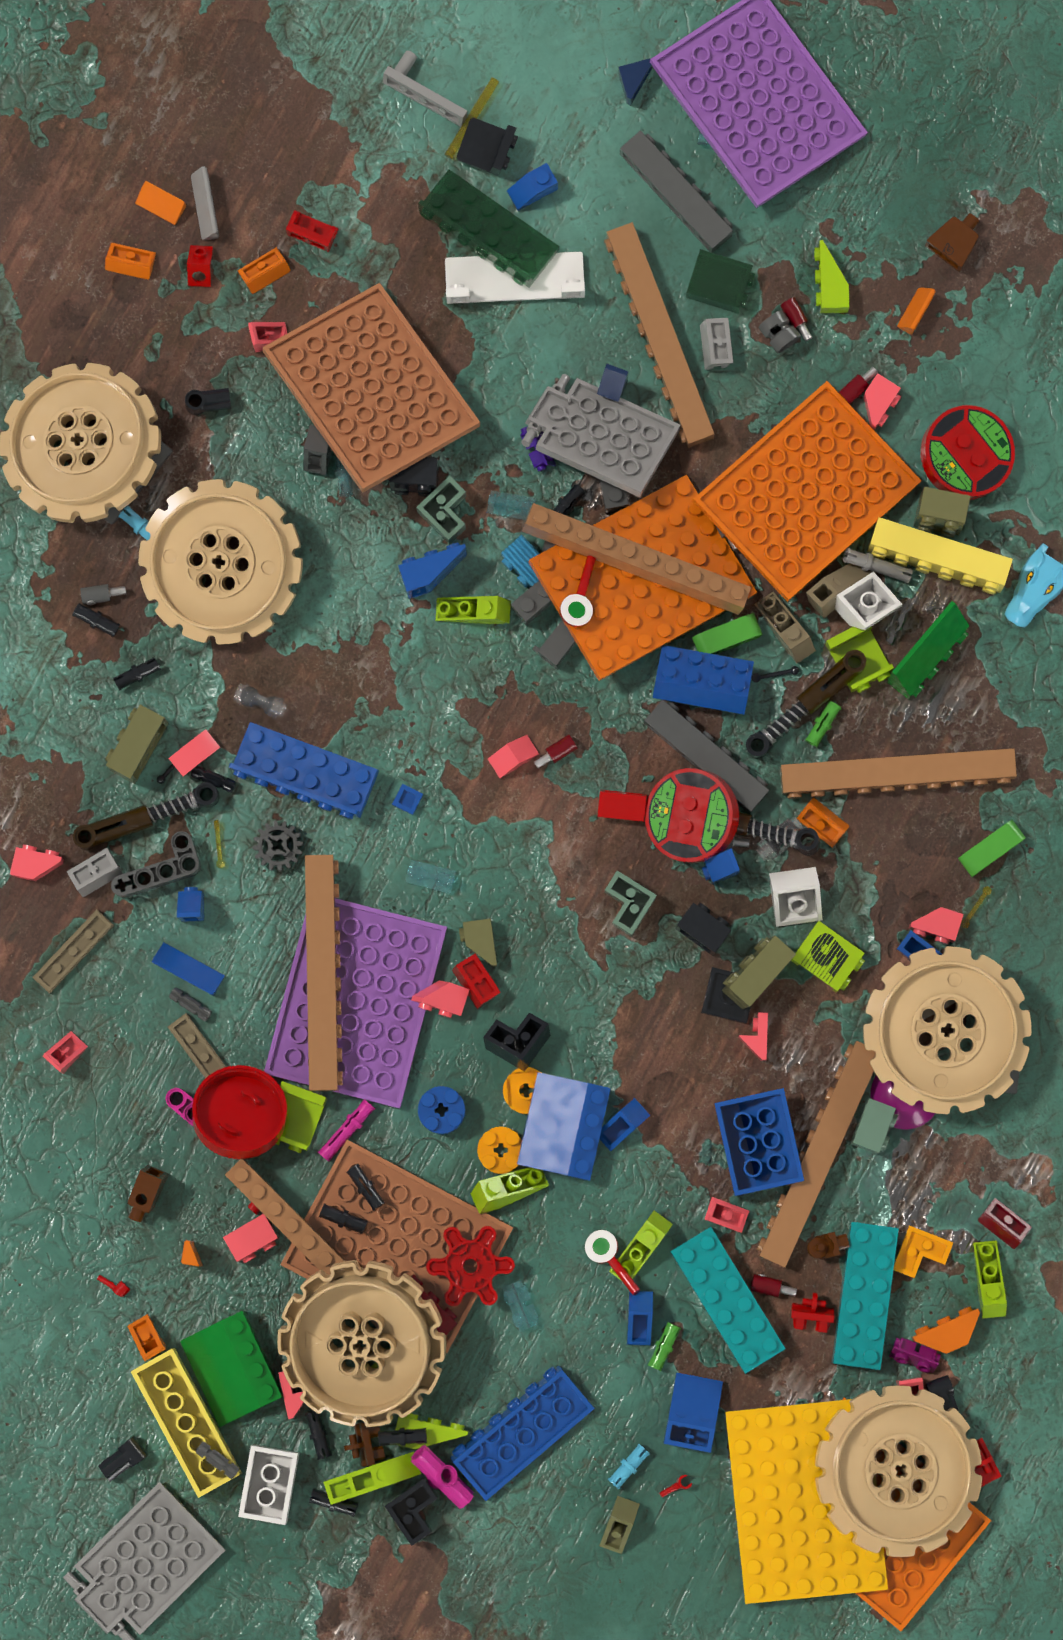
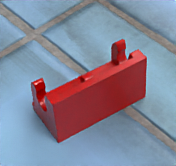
M294 210L286 227L288 236L327 252L330 251L339 231V228L323 223Z
M600 789L597 817L644 822L647 794Z
M476 953L452 969L462 987L470 989L468 996L477 1009L501 993Z

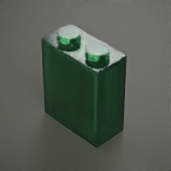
M700 249L686 292V298L739 314L740 307L745 308L749 295L745 294L747 286L752 287L756 273H752L753 265Z

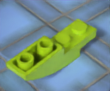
M414 1451L324 1481L330 1504L332 1505L420 1475L421 1471L411 1462V1456L414 1454Z

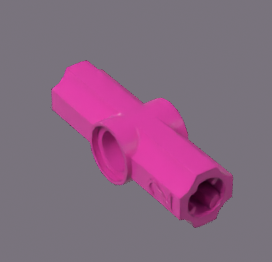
M426 1445L421 1446L411 1456V1462L427 1477L428 1483L432 1488L440 1489L459 1509L464 1508L470 1503L474 1497V1492L458 1477L457 1471L453 1466L445 1465Z

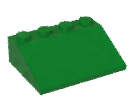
M950 602L892 671L887 681L888 684L908 700L912 695L916 698L924 689L922 683L926 678L931 680L939 671L936 666L940 661L946 662L954 653L951 648L955 643L961 644L969 635L966 632L969 624L956 603Z
M240 1311L180 1341L219 1427L283 1397L281 1388L245 1311Z

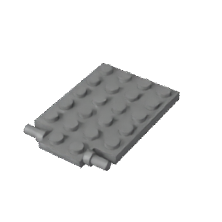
M562 374L557 384H554L552 387H546L525 422L528 425L527 433L521 441L522 445L529 447L534 438L538 437L542 431L544 433L536 445L537 451L637 497H641L677 436L681 425L623 398H620L619 402L600 396L597 394L598 387L579 378L575 380L568 394H565V387L570 377L567 374Z
M159 1482L74 1566L90 1584L87 1586L83 1581L80 1582L70 1571L63 1578L74 1589L73 1592L77 1596L74 1600L106 1634L111 1631L122 1640H135L124 1628L125 1625L121 1620L124 1618L141 1635L226 1549Z

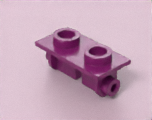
M896 1337L889 1357L894 1358L898 1363L915 1366L921 1372L934 1373L941 1354L937 1353V1350L921 1345L919 1352L914 1351L916 1342L903 1337L901 1339Z

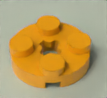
M528 1067L524 1072L518 1068L508 1075L503 1085V1096L512 1110L520 1114H528L533 1092L529 1094V1097H525L519 1091L524 1087V1084H528L529 1088L534 1089L538 1070Z
M494 1127L485 1132L479 1140L477 1147L478 1158L483 1166L493 1173H509L518 1167L517 1160L522 1140L518 1133L510 1128ZM500 1143L503 1144L504 1148H508V1152L504 1153L503 1157H498V1153L494 1152V1148H497Z

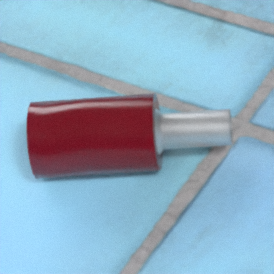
M793 297L783 302L780 307L790 320L791 326L799 329L805 341L810 340L812 336L805 325L808 323V319L796 298Z
M872 367L863 376L857 374L838 393L851 404L869 387L867 382L878 371Z
M568 734L546 748L547 754L534 761L537 768H540L549 761L555 764L578 748Z
M754 1274L750 1291L778 1297L780 1293L796 1296L797 1289L782 1285V1280Z

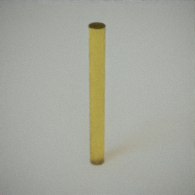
M491 77L444 155L450 159L454 157L461 145L470 119L478 118L499 83L497 79Z

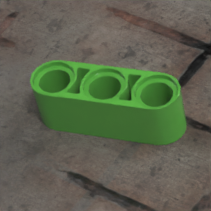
M751 613L693 636L692 639L697 651L716 655L761 637L763 633L755 614Z
M1012 819L960 856L958 860L970 876L973 877L1026 839V837Z

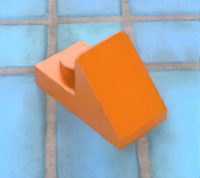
M148 1314L127 1326L144 1361L149 1360L166 1349V1344L159 1336Z

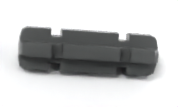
M174 988L169 995L170 999L176 1003L179 1002V1005L194 1015L197 1014V1017L203 1021H207L210 1018L211 1010L205 1006L202 1007V1004L189 995H184V992L180 989Z
M202 1442L196 1449V1454L202 1458L206 1457L208 1463L220 1472L223 1470L225 1472L224 1475L228 1478H234L239 1471V1467L234 1463H228L229 1460L215 1449L212 1451L210 1445Z

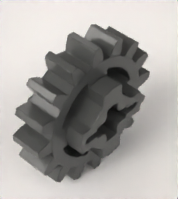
M277 820L274 821V826L272 827L266 823L265 831L258 829L261 835L260 838H253L258 845L252 848L255 851H259L255 858L263 859L261 862L263 867L268 863L270 871L277 866L279 872H282V866L284 865L291 869L290 862L298 863L296 855L303 854L302 851L298 850V847L304 844L301 841H297L301 834H294L295 827L291 826L288 829L287 822L285 821L282 823V826H279ZM274 831H283L281 835L277 836L270 834ZM291 838L294 844L292 852L288 849V842ZM270 840L277 843L282 841L281 845L286 853L279 849L273 851L275 847ZM263 841L268 843L266 854L263 852ZM284 856L286 858L283 861H272L276 857Z

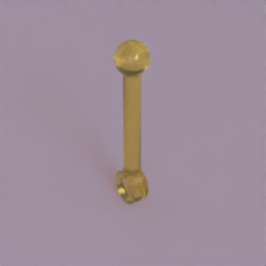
M214 820L218 856L216 866L221 869L225 866V861L222 859L219 820Z
M989 886L983 888L982 895L966 919L961 921L960 925L962 928L969 927V921L985 897L991 894L992 889Z

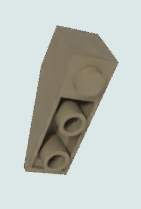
M849 563L827 575L806 592L808 602L825 618L835 610L836 597L839 593L873 571H864L861 567Z
M774 591L754 604L796 664L816 651L808 633Z

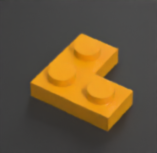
M909 1225L894 1262L893 1270L915 1278L923 1257L945 1265L953 1242Z

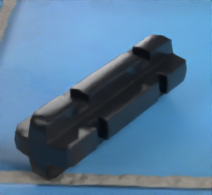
M196 766L191 772L193 778L202 779L203 782L211 783L217 788L222 787L223 790L230 793L233 792L236 785L234 780L230 778L225 779L224 776L210 770L205 771L200 766Z

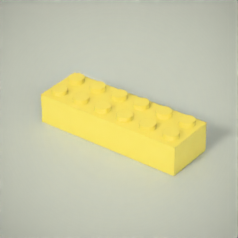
M880 517L875 525L867 551L872 553L873 557L884 560L885 557L894 560L893 563L899 566L907 567V564L916 567L915 570L921 573L929 574V571L937 573L938 577L944 580L951 581L952 578L959 580L960 584L966 587L973 588L974 585L982 587V591L989 594H996V592L1000 593L1002 591L1013 560Z
M172 1348L132 1370L131 1374L198 1498L230 1481L231 1479L224 1475L225 1472L223 1470L220 1472L206 1461V1457L202 1458L196 1454L198 1446L202 1442H206L211 1446L210 1449L212 1451L215 1449L229 1460L228 1463H234L238 1466L176 1349ZM240 1468L234 1478L242 1474Z

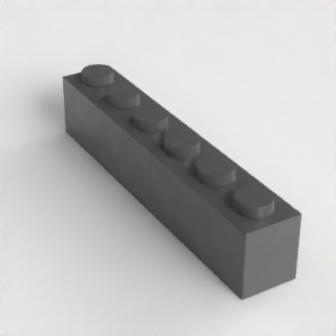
M640 130L620 148V155L711 254L714 253L732 237V224L727 218H721L716 213L717 208L710 200L706 202L703 199L701 190L694 183L691 185L685 179L687 176L679 167L675 168L670 163L671 158L664 150L659 151L655 147L656 142L648 133L644 135Z
M662 700L644 720V724L696 769L709 771L721 777L732 789L737 803L750 814L768 794L769 790L766 788L768 784L759 776L754 778L749 774L750 769L743 762H735L731 758L732 753L724 746L719 748L713 743L715 739L706 731L701 733L695 728L697 724L690 717L686 716L684 718L678 713L679 708L671 701L666 703Z

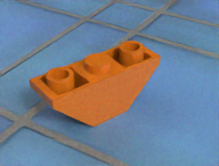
M971 1306L958 1311L959 1316L950 1319V1316H946L937 1320L938 1325L929 1329L928 1325L915 1330L916 1335L911 1338L914 1342L944 1354L968 1345L980 1314L979 1309L972 1310Z

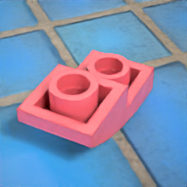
M205 729L168 759L184 777L221 747Z

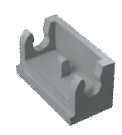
M728 318L705 319L700 324L705 370H711L716 366L726 368L729 364L733 363Z
M108 848L67 871L82 897L109 883L116 876L123 874Z

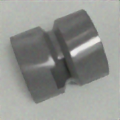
M782 310L768 317L758 327L765 338L771 339L770 345L777 354L791 347L801 337L794 326L788 325L790 320ZM781 327L782 330L777 333L776 330Z

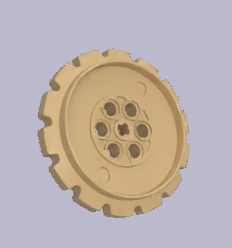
M87 363L83 370H80L76 364L64 365L53 369L52 377L49 379H45L41 375L23 389L25 398L22 401H13L4 419L9 429L0 434V456L4 460H8L2 469L10 487L14 491L21 490L19 498L32 510L39 514L47 510V516L50 519L60 522L73 523L77 516H80L86 523L108 517V510L111 507H115L118 511L125 508L138 497L136 487L139 485L146 486L149 483L157 466L151 458L161 451V430L158 426L153 425L158 420V415L151 400L146 394L139 396L142 389L129 376L122 372L113 376V370L109 366ZM96 419V423L92 427H88L89 422ZM74 420L71 427L65 428L69 421ZM107 438L104 445L98 446L100 440ZM62 440L60 446L54 447L56 441ZM95 458L93 464L87 465L89 459ZM72 459L70 465L64 466L66 460Z
M216 479L199 482L196 492H193L190 487H184L167 499L168 510L157 509L146 526V531L151 536L149 540L141 541L138 562L139 566H144L147 569V573L140 577L144 593L149 601H158V607L155 609V612L169 627L176 628L179 624L182 625V635L203 643H207L211 636L215 637L217 644L242 642L245 632H248L251 637H256L274 626L273 615L275 613L284 615L295 599L296 594L291 591V585L301 582L303 559L297 558L294 554L295 550L301 547L297 530L294 524L283 523L286 511L271 496H265L263 499H260L258 497L259 489L254 486L234 481L232 486L227 488L225 480ZM210 534H213L217 540L213 547H209L206 542ZM232 537H237L239 540V546L235 550L229 546V541ZM196 553H200L203 557V561L199 566L193 563V556ZM220 556L222 560H225V565H221V569L220 565L216 564V559H220ZM242 558L247 559L249 563L245 571H241L238 567V563ZM206 574L212 578V584L209 587H205L202 583V578ZM228 577H232L235 580V586L231 590L225 587V580Z
M946 946L942 955H938L935 948L915 952L909 955L910 964L908 966L897 962L881 977V981L885 985L884 989H874L868 1000L865 1013L872 1017V1021L869 1024L863 1025V1039L865 1049L875 1052V1057L870 1060V1065L882 1083L887 1081L893 1082L891 1093L911 1106L920 1100L923 1102L924 1111L937 1114H949L950 1108L954 1105L958 1107L961 1113L981 1108L985 1105L984 1097L986 1095H991L996 1099L1013 1084L1014 1081L1010 1077V1072L1012 1070L1021 1071L1026 1062L1029 1047L1025 1046L1022 1041L1024 1037L1031 1036L1032 1031L1030 1012L1028 1010H1021L1019 1004L1024 1001L1025 997L1012 977L1006 980L1002 979L1003 967L985 955H980L977 960H974L971 957L970 949ZM948 1000H953L956 1003L957 1008L953 1013H947L944 1009V1004ZM926 1009L933 1010L935 1014L931 1022H925L922 1018V1013ZM971 1014L975 1018V1024L971 1028H966L963 1024V1018ZM949 1023L950 1028H953V1033H949L948 1037H944L945 1033L941 1032V1028L946 1027V1024ZM924 1032L931 1035V1042L927 1046H923L919 1042V1036ZM969 1038L972 1042L971 1049L966 1052L960 1049L961 1040ZM942 1047H947L950 1051V1056L947 1060H940L938 1057V1050Z
M357 1260L335 1263L330 1268L331 1274H326L323 1270H319L306 1279L300 1286L303 1295L294 1293L283 1311L282 1319L288 1325L281 1326L278 1330L277 1343L278 1353L287 1357V1360L282 1364L284 1375L292 1388L300 1387L303 1390L300 1399L309 1408L318 1414L323 1410L329 1411L331 1421L355 1426L360 1419L365 1422L366 1427L389 1424L393 1419L394 1413L403 1418L417 1409L423 1402L420 1393L429 1395L441 1375L442 1369L436 1363L443 1362L446 1356L445 1333L438 1332L436 1329L442 1323L440 1313L432 1299L423 1300L421 1298L424 1289L419 1283L405 1273L401 1277L394 1276V1268L392 1266L369 1261L366 1268H361ZM345 1319L353 1320L355 1327H348L345 1324ZM375 1320L379 1324V1328H372L368 1321ZM333 1339H340L344 1346H336L333 1343ZM362 1340L363 1344H366L365 1347H361V1343H358V1341ZM380 1341H387L391 1348L384 1349L380 1345ZM345 1360H352L355 1363V1367H348L345 1364ZM368 1361H376L379 1368L370 1367Z
M884 1386L880 1396L877 1395L875 1390H869L849 1401L851 1405L849 1412L843 1409L838 1410L825 1428L830 1438L828 1441L821 1440L819 1442L815 1458V1466L820 1467L823 1471L820 1477L815 1478L820 1502L831 1505V1510L827 1513V1516L837 1530L844 1535L852 1532L854 1535L852 1542L867 1551L879 1553L880 1549L884 1547L887 1556L910 1557L915 1555V1549L919 1546L923 1552H930L948 1541L946 1536L948 1530L958 1533L972 1514V1511L968 1509V1503L978 1500L982 1483V1476L975 1473V1467L981 1465L982 1461L976 1439H968L966 1437V1432L970 1429V1426L964 1417L955 1408H949L945 1411L943 1408L945 1400L927 1390H918L914 1396L910 1386ZM901 1440L906 1444V1450L902 1454L897 1450V1444ZM880 1449L885 1455L881 1463L875 1458L876 1452ZM919 1455L923 1456L925 1461L922 1468L916 1466V1458ZM896 1467H901L902 1475H896ZM877 1473L882 1479L878 1487L874 1486L872 1481ZM917 1479L922 1484L919 1492L913 1490V1483ZM897 1488L900 1492V1498L894 1502L891 1498V1493Z

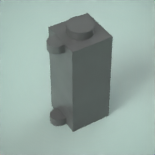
M562 620L541 648L534 646L532 650L556 669L576 642Z

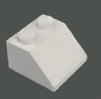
M873 571L837 595L835 610L849 626L867 630L902 607V603Z
M816 867L769 873L776 927L823 920L820 884Z

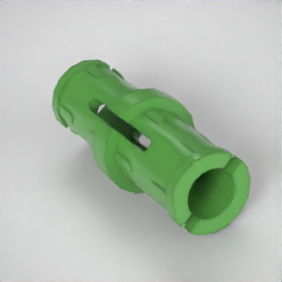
M830 700L828 701L820 717H816L815 725L805 739L807 743L818 748L827 730H831V724L839 710H841L838 704Z
M667 1322L660 1340L656 1341V1348L648 1366L662 1371L669 1353H672L674 1349L672 1346L681 1328Z

